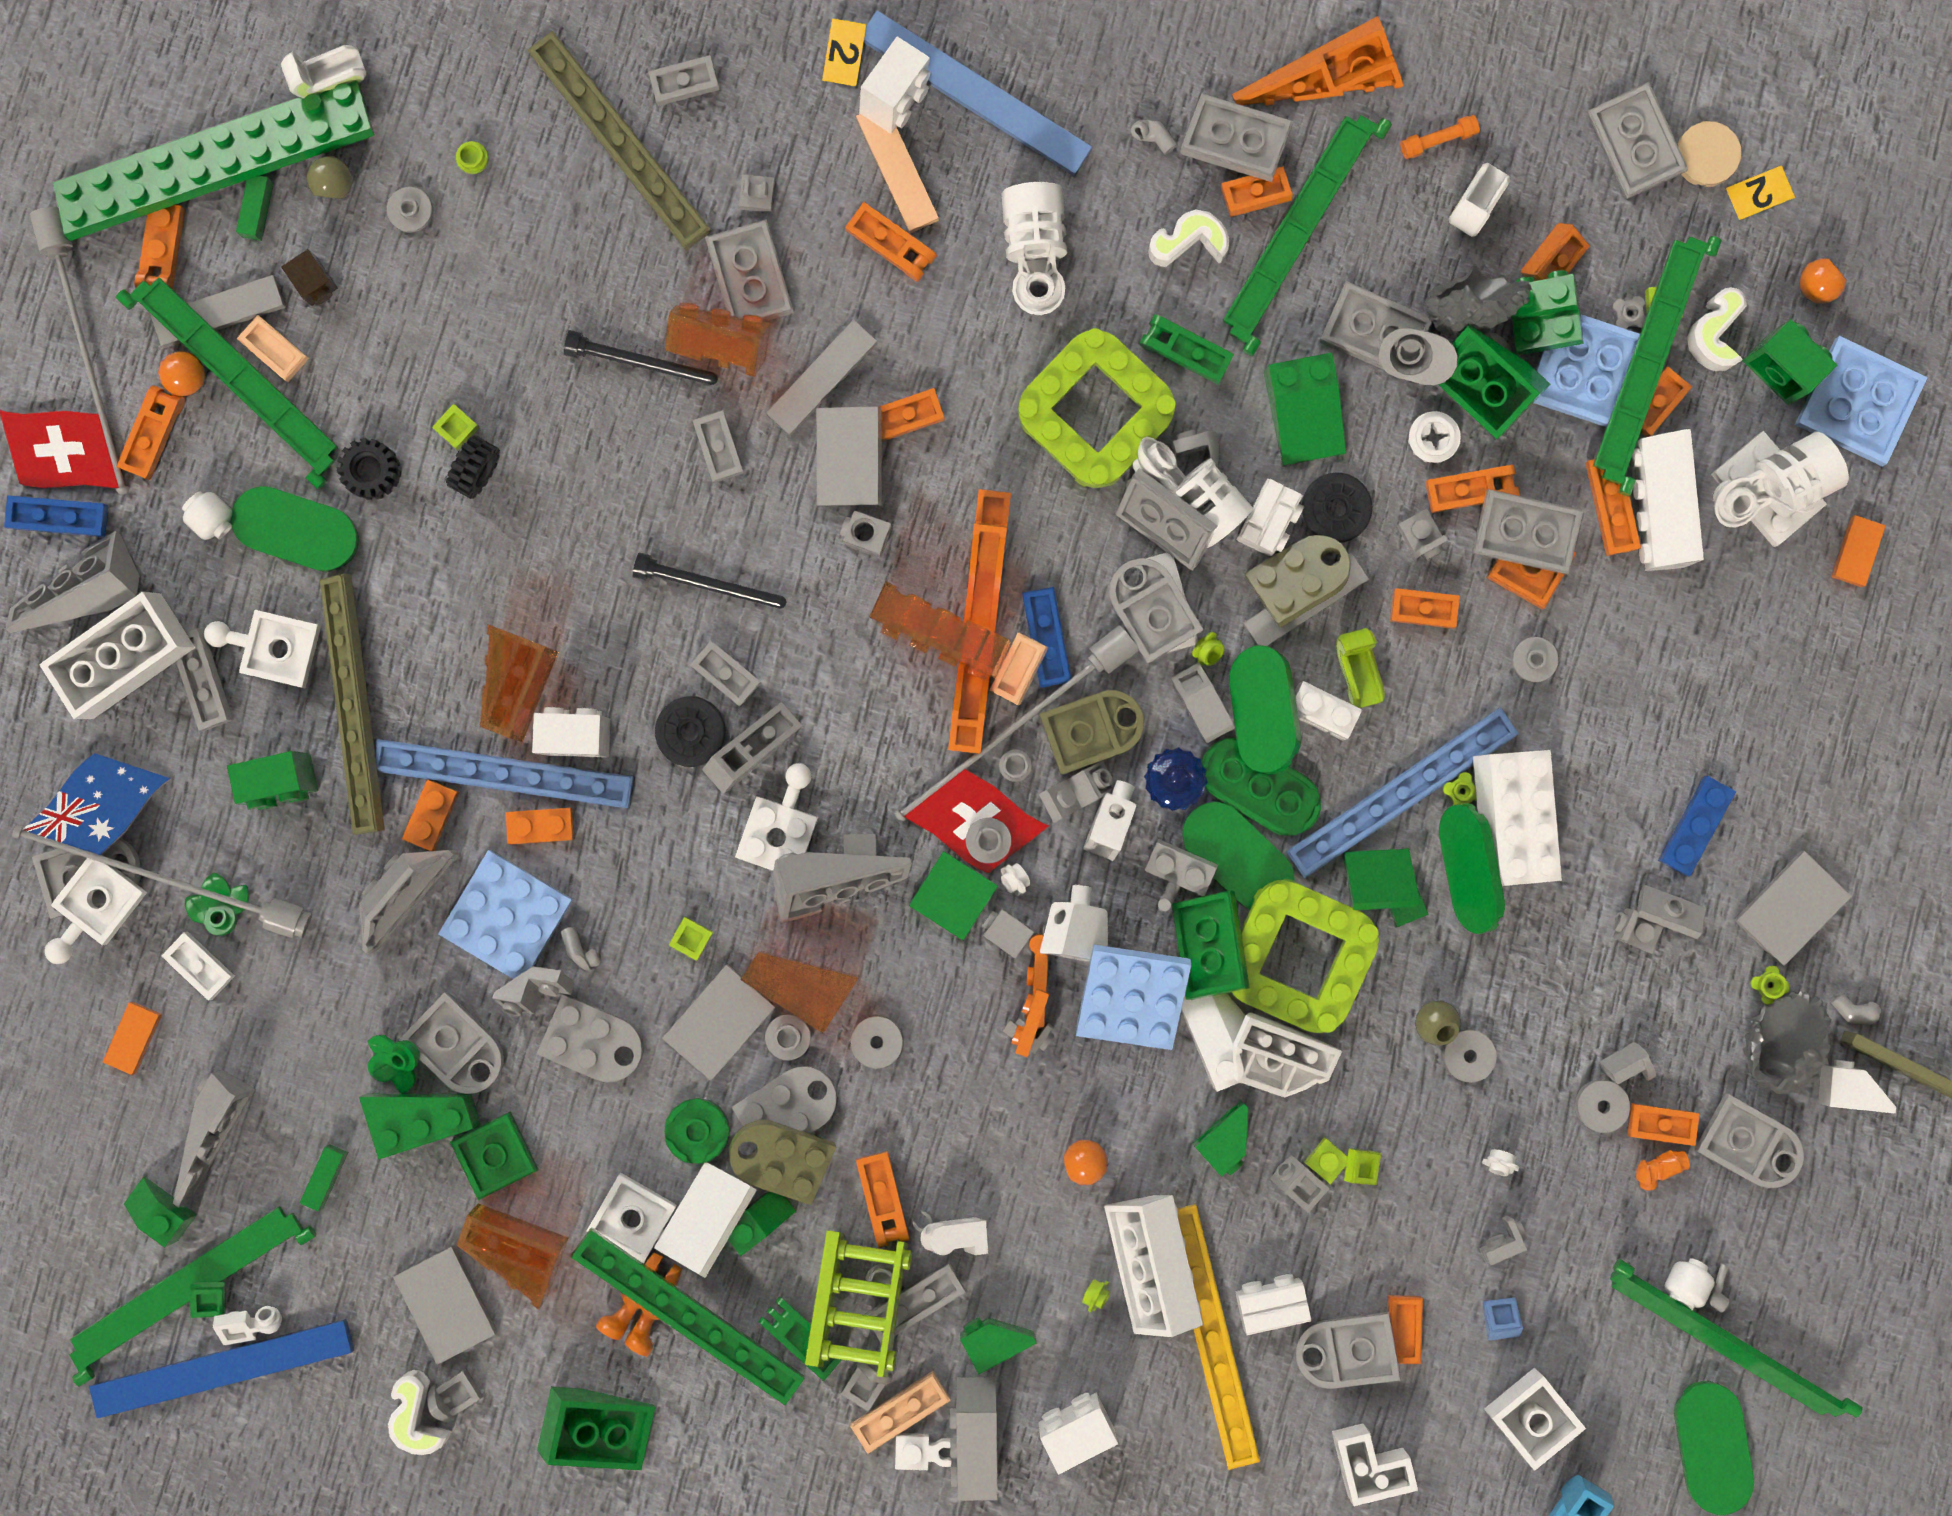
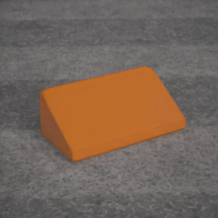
M1558 223L1520 272L1524 277L1535 278V281L1548 279V274L1553 271L1564 270L1569 274L1590 245L1574 225Z

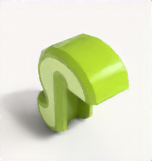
M1367 628L1340 634L1336 641L1340 668L1348 687L1347 694L1350 703L1358 708L1382 703L1385 699V690L1372 649L1376 646L1377 642L1372 631Z

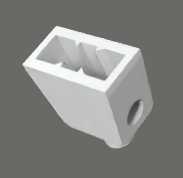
M1117 780L1112 794L1106 793L1104 795L1083 850L1112 861L1115 859L1122 848L1137 805L1130 801L1135 788L1133 785ZM1109 812L1116 813L1119 819L1113 818Z
M1072 885L1071 902H1054L1051 905L1040 953L1090 962L1093 944L1108 946V913L1105 909L1090 906L1092 887Z

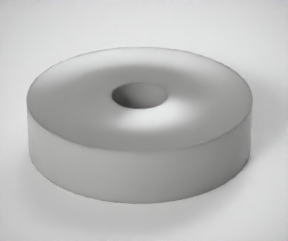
M884 1016L865 1018L855 1027L851 1036V1049L855 1058L862 1065L869 1068L880 1069L891 1065L902 1051L903 1036L900 1028L894 1021ZM874 1036L882 1038L883 1045L880 1048H875L871 1045V1039Z
M1460 1030L1456 1039L1444 1045L1442 1049L1444 1067L1450 1075L1463 1082L1472 1083L1485 1079L1492 1072L1496 1064V1049L1492 1041L1483 1033L1475 1030ZM1468 1050L1474 1052V1058L1470 1062H1466L1464 1059V1054Z
M1598 1079L1586 1083L1579 1090L1575 1099V1112L1580 1122L1587 1128L1599 1133H1610L1622 1127L1627 1121L1630 1113V1101L1626 1092L1619 1085L1608 1080ZM1605 1100L1607 1108L1605 1111L1600 1112L1598 1110V1103Z

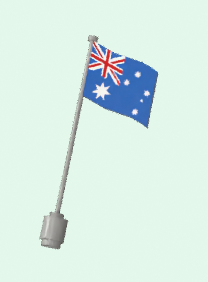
M94 753L73 771L50 804L25 828L16 825L13 830L12 837L20 839L25 837L259 913V921L263 922V929L290 938L295 936L303 938L311 920L312 913L306 912L304 907L277 898H273L271 903L265 902L263 907H259L102 856L127 832L149 799L171 780V778Z

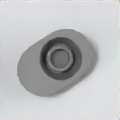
M1400 328L1394 330L1383 339L1379 347L1381 366L1389 375L1419 384L1437 385L1443 383L1453 375L1457 367L1458 356L1455 347L1450 341L1440 335L1419 329Z

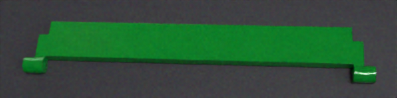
M1360 115L1357 122L1347 116L1343 119L1223 319L1224 323L1233 327L1229 335L1245 343L1242 349L1245 354L1253 357L1260 346L1261 341L1251 336L1369 138L1373 134L1379 139H1384L1392 126L1390 121L1381 118L1379 123L1376 124Z
M1710 236L1707 243L1693 237L1687 238L1686 243L1674 240L1593 464V467L1604 470L1603 479L1620 485L1618 493L1621 495L1631 496L1636 480L1625 476L1701 261L1704 254L1712 257L1717 255L1722 242L1718 237Z
M160 277L151 285L143 281L131 294L123 289L116 295V299L128 310L132 309L139 302L314 469L306 476V479L317 490L326 484L327 480L322 475L335 462L330 455L338 446Z
M279 1206L72 1337L70 1341L76 1351L69 1354L79 1371L72 1377L74 1383L80 1387L93 1379L95 1374L89 1367L91 1364L189 1303L191 1283L222 1282L294 1235L300 1245H304L316 1237L315 1230L312 1226L303 1229L294 1213L286 1216Z
M1621 1259L1615 1262L1613 1266L1614 1272H1612L1610 1280H1612L1611 1287L1820 1415L1829 1413L1837 1417L1848 1413L1857 1418L1862 1413L1863 1407L1851 1399L1845 1398L1843 1401H1840L1633 1274L1635 1268Z

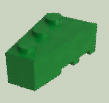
M367 1093L359 1097L378 1160L474 1129L481 1125L472 1094Z

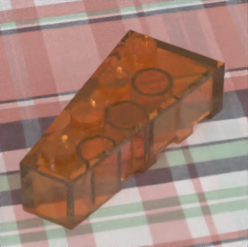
M885 581L869 616L882 628L881 634L896 641L899 636L911 641L909 644L911 648L927 654L928 649L939 653L938 659L953 667H956L959 662L969 667L967 673L982 680H985L987 676L996 678L1011 646V642L1007 638L967 620L965 623L960 620L959 616L944 608L937 607V609H934L930 603L912 593L905 596L896 589L895 585Z

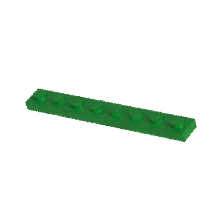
M592 1227L572 1252V1259L783 1405L787 1404L805 1379L804 1375Z

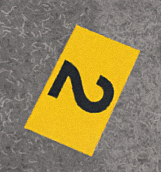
M832 18L822 81L851 86L857 85L866 24Z
M1782 165L1726 188L1739 220L1795 198Z

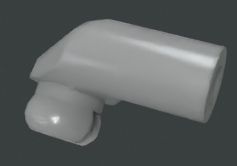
M1138 120L1131 127V134L1135 139L1156 142L1164 155L1177 147L1176 142L1160 121Z
M569 927L561 931L567 956L580 968L592 970V967L600 965L601 959L598 951L591 949L586 952L582 948L576 927Z

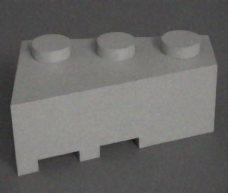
M957 1377L956 1408H950V1429H957V1437L950 1438L951 1458H957V1466L951 1467V1487H958V1501L997 1500L996 1377Z

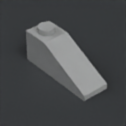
M781 702L715 753L702 770L724 794L800 730L802 725Z

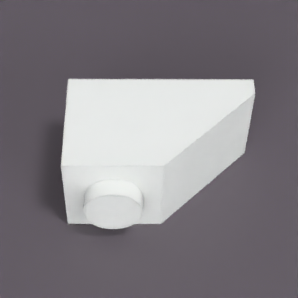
M1834 1060L1833 1065H1824L1821 1068L1819 1104L1829 1107L1896 1113V1106L1868 1072L1854 1068L1855 1062Z

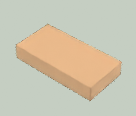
M259 315L253 319L237 338V340L287 382L293 378L309 359Z
M1018 632L990 691L1016 705H1020L1049 647Z

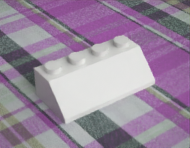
M1691 429L1638 440L1630 464L1632 467H1635L1636 471L1633 495L1639 502L1636 526L1638 531L1642 532L1643 544H1641V549H1639V557L1641 563H1645V571L1685 568L1704 560Z
M1153 1195L1105 1205L1104 1208L1134 1334L1174 1337L1202 1326L1201 1307L1196 1297L1193 1273L1189 1267L1185 1250L1186 1243L1181 1233L1178 1209L1174 1203L1173 1195Z

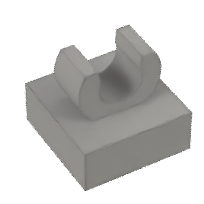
M742 174L739 200L740 210L772 213L775 179L773 177Z

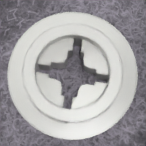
M1438 411L1427 412L1419 416L1411 425L1408 443L1413 450V455L1418 456L1424 462L1440 463L1452 457L1457 451L1461 438L1460 430L1457 423L1449 415ZM1431 428L1437 435H1447V437L1437 442L1436 450L1431 441H1422L1423 438L1430 434Z

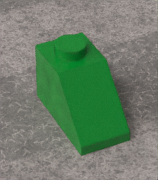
M1241 1100L1238 1101L1192 1143L1221 1177L1225 1173L1232 1175L1244 1163L1241 1159L1246 1155L1248 1107Z
M147 1177L141 1179L124 1203L137 1228L164 1248L179 1241L197 1216L196 1213L185 1205L175 1206L173 1204L174 1197Z
M768 1191L745 1209L728 1240L741 1257L770 1235L797 1210L787 1197Z
M980 1317L973 1319L963 1326L964 1331L960 1333V1341L978 1375L1037 1344L1036 1336L1032 1330L990 1317L983 1321Z

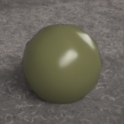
M332 156L316 159L309 166L306 176L308 188L314 196L343 199L350 192L353 183L352 174L347 165L340 159Z
M1443 1000L1424 1004L1417 1013L1415 1020L1416 1030L1420 1038L1433 1046L1446 1045L1454 1041L1458 1036L1462 1023L1456 1008Z

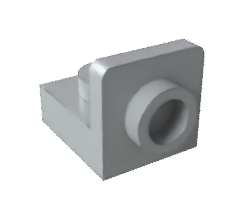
M1427 508L1397 525L1415 559L1425 555L1428 560L1444 551L1442 544L1449 540L1446 534L1442 536Z
M1625 908L1624 912H1620L1614 921L1613 930H1615L1613 938L1648 954H1652L1664 926L1638 917L1640 912L1637 910Z
M1009 1018L1002 1031L1013 1038L1017 1025L1024 1027L1025 1021L1018 1018L1014 1022ZM1048 1021L1034 1038L1030 1049L1034 1054L1039 1048L1044 1051L1055 1036L1050 1032L1053 1029V1025Z
M1292 1155L1278 1166L1276 1172L1270 1178L1307 1213L1312 1210L1329 1190L1321 1180Z
M1508 1215L1501 1218L1509 1236L1505 1237L1504 1234H1500L1485 1241L1487 1245L1479 1248L1485 1262L1489 1265H1494L1527 1250L1524 1240L1528 1238L1520 1221L1515 1222Z

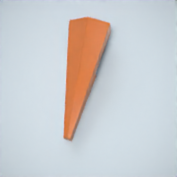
M1376 16L1232 95L1235 103L1242 106L1264 103L1266 106L1274 105V101L1293 99L1294 102L1342 96L1343 92L1355 90L1373 92L1378 87L1393 86L1394 88H1401L1404 84L1379 17Z

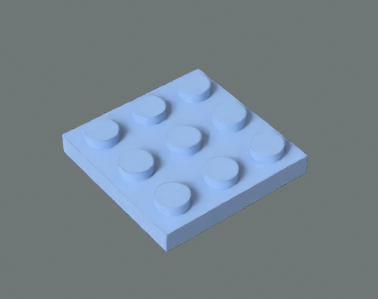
M1581 314L1584 344L1541 352L1536 371L1551 385L1534 403L1607 427L1640 334Z
M1839 336L1835 338L1829 350L1833 356L1832 360L1838 366L1809 393L1795 425L1811 433H1823L1834 444L1880 466H1884L1888 463L1928 377Z
M488 850L438 935L515 979L536 964L574 899L495 852Z
M1093 944L1076 1025V1036L1172 1050L1190 974L1191 959Z

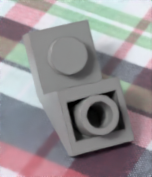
M1200 663L1171 677L1176 690L1187 706L1195 725L1206 743L1235 728Z
M1102 760L1043 791L1039 796L1055 823L1102 798L1106 793L1113 792L1115 783Z
M532 966L495 991L492 999L503 1007V1012L509 1015L521 1016V1013L535 1015L542 993L554 997L558 993L571 995L575 982L561 970Z

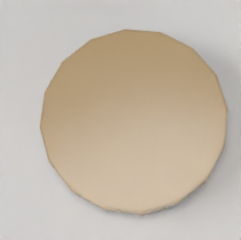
M1703 121L1691 126L1679 138L1677 143L1688 167V171L1681 175L1694 185L1714 187L1725 182L1737 170L1741 160V145L1736 134L1727 126L1718 122Z

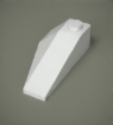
M1227 993L1195 1000H1186L1184 996L1181 1010L1213 1088L1218 1092L1240 1083L1234 1078L1232 1045L1246 1015Z

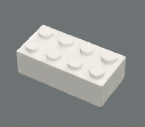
M141 592L39 665L73 719H94L193 650L195 646L162 594Z
M1542 750L1473 756L1478 814L1483 813L1490 825L1502 886L1562 881L1551 751Z

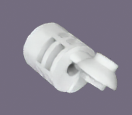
M1029 182L1014 185L1002 192L1003 221L1008 226L1004 232L1005 240L1009 243V247L1006 249V258L1011 262L1018 263V274L1013 281L1012 292L1016 303L1021 309L1030 314L1044 315L1058 308L1065 295L1063 277L1056 269V260L1063 258L1067 254V245L1063 242V238L1066 236V228L1062 224L1065 218L1063 189L1060 185L1049 182ZM1041 285L1046 288L1047 294L1043 297H1035L1030 292V289L1033 286Z
M1814 432L1758 462L1755 465L1754 473L1747 477H1739L1719 484L1713 494L1715 515L1721 524L1726 527L1736 528L1747 524L1756 516L1761 508L1769 505L1778 515L1787 518L1845 487L1849 480L1846 463L1839 449L1830 438L1823 433Z
M1144 437L1139 445L1138 458L1133 461L1134 471L1136 472L1140 468L1218 525L1207 548L1223 539L1252 512L1253 507L1235 486L1230 484L1227 476L1219 471L1215 466L1216 463L1211 458L1201 463L1185 476L1177 467L1176 458L1167 445L1154 438Z

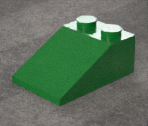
M1468 325L1452 343L1458 356L1457 367L1453 375L1445 382L1438 384L1496 439L1507 432L1551 385L1530 364L1471 325Z
M1332 352L1269 364L1264 371V378L1282 466L1346 454L1339 384Z
M551 1386L537 1451L547 1465L642 1470L655 1406L586 1389Z

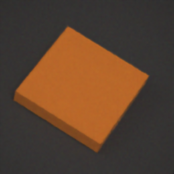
M1496 559L1486 578L1538 608L1545 609L1564 574Z

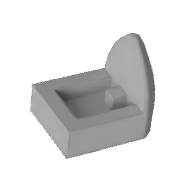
M1190 430L1176 435L1177 440H1174L1170 446L1175 458L1205 450L1207 459L1211 458L1218 468L1219 443L1215 431L1196 434L1195 430Z

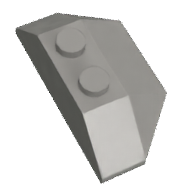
M456 850L403 853L400 856L396 854L387 862L384 870L387 872L379 881L374 879L364 889L362 894L365 897L359 903L362 950L365 953L377 952L458 858L459 852Z

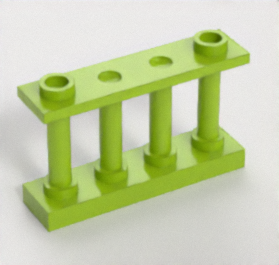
M827 1230L805 1365L823 1367L824 1360L829 1361L830 1358L878 1365L877 1376L888 1377L889 1371H894L897 1351H893L892 1347L904 1270L910 1269L912 1250H907L908 1243L901 1241L897 1242L896 1251L848 1244L847 1240H844V1233ZM848 1257L893 1264L891 1285L845 1278L843 1274L838 1273L840 1260H845ZM840 1291L889 1298L886 1318L837 1311V1307H833L835 1293L839 1294ZM838 1324L883 1331L881 1351L834 1345L832 1341L828 1340L829 1329Z

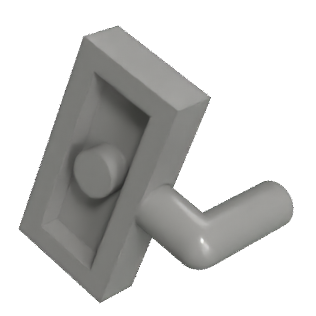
M1158 839L1145 871L1169 881L1158 902L1159 909L1161 911H1168L1171 908L1180 887L1205 896L1218 865Z

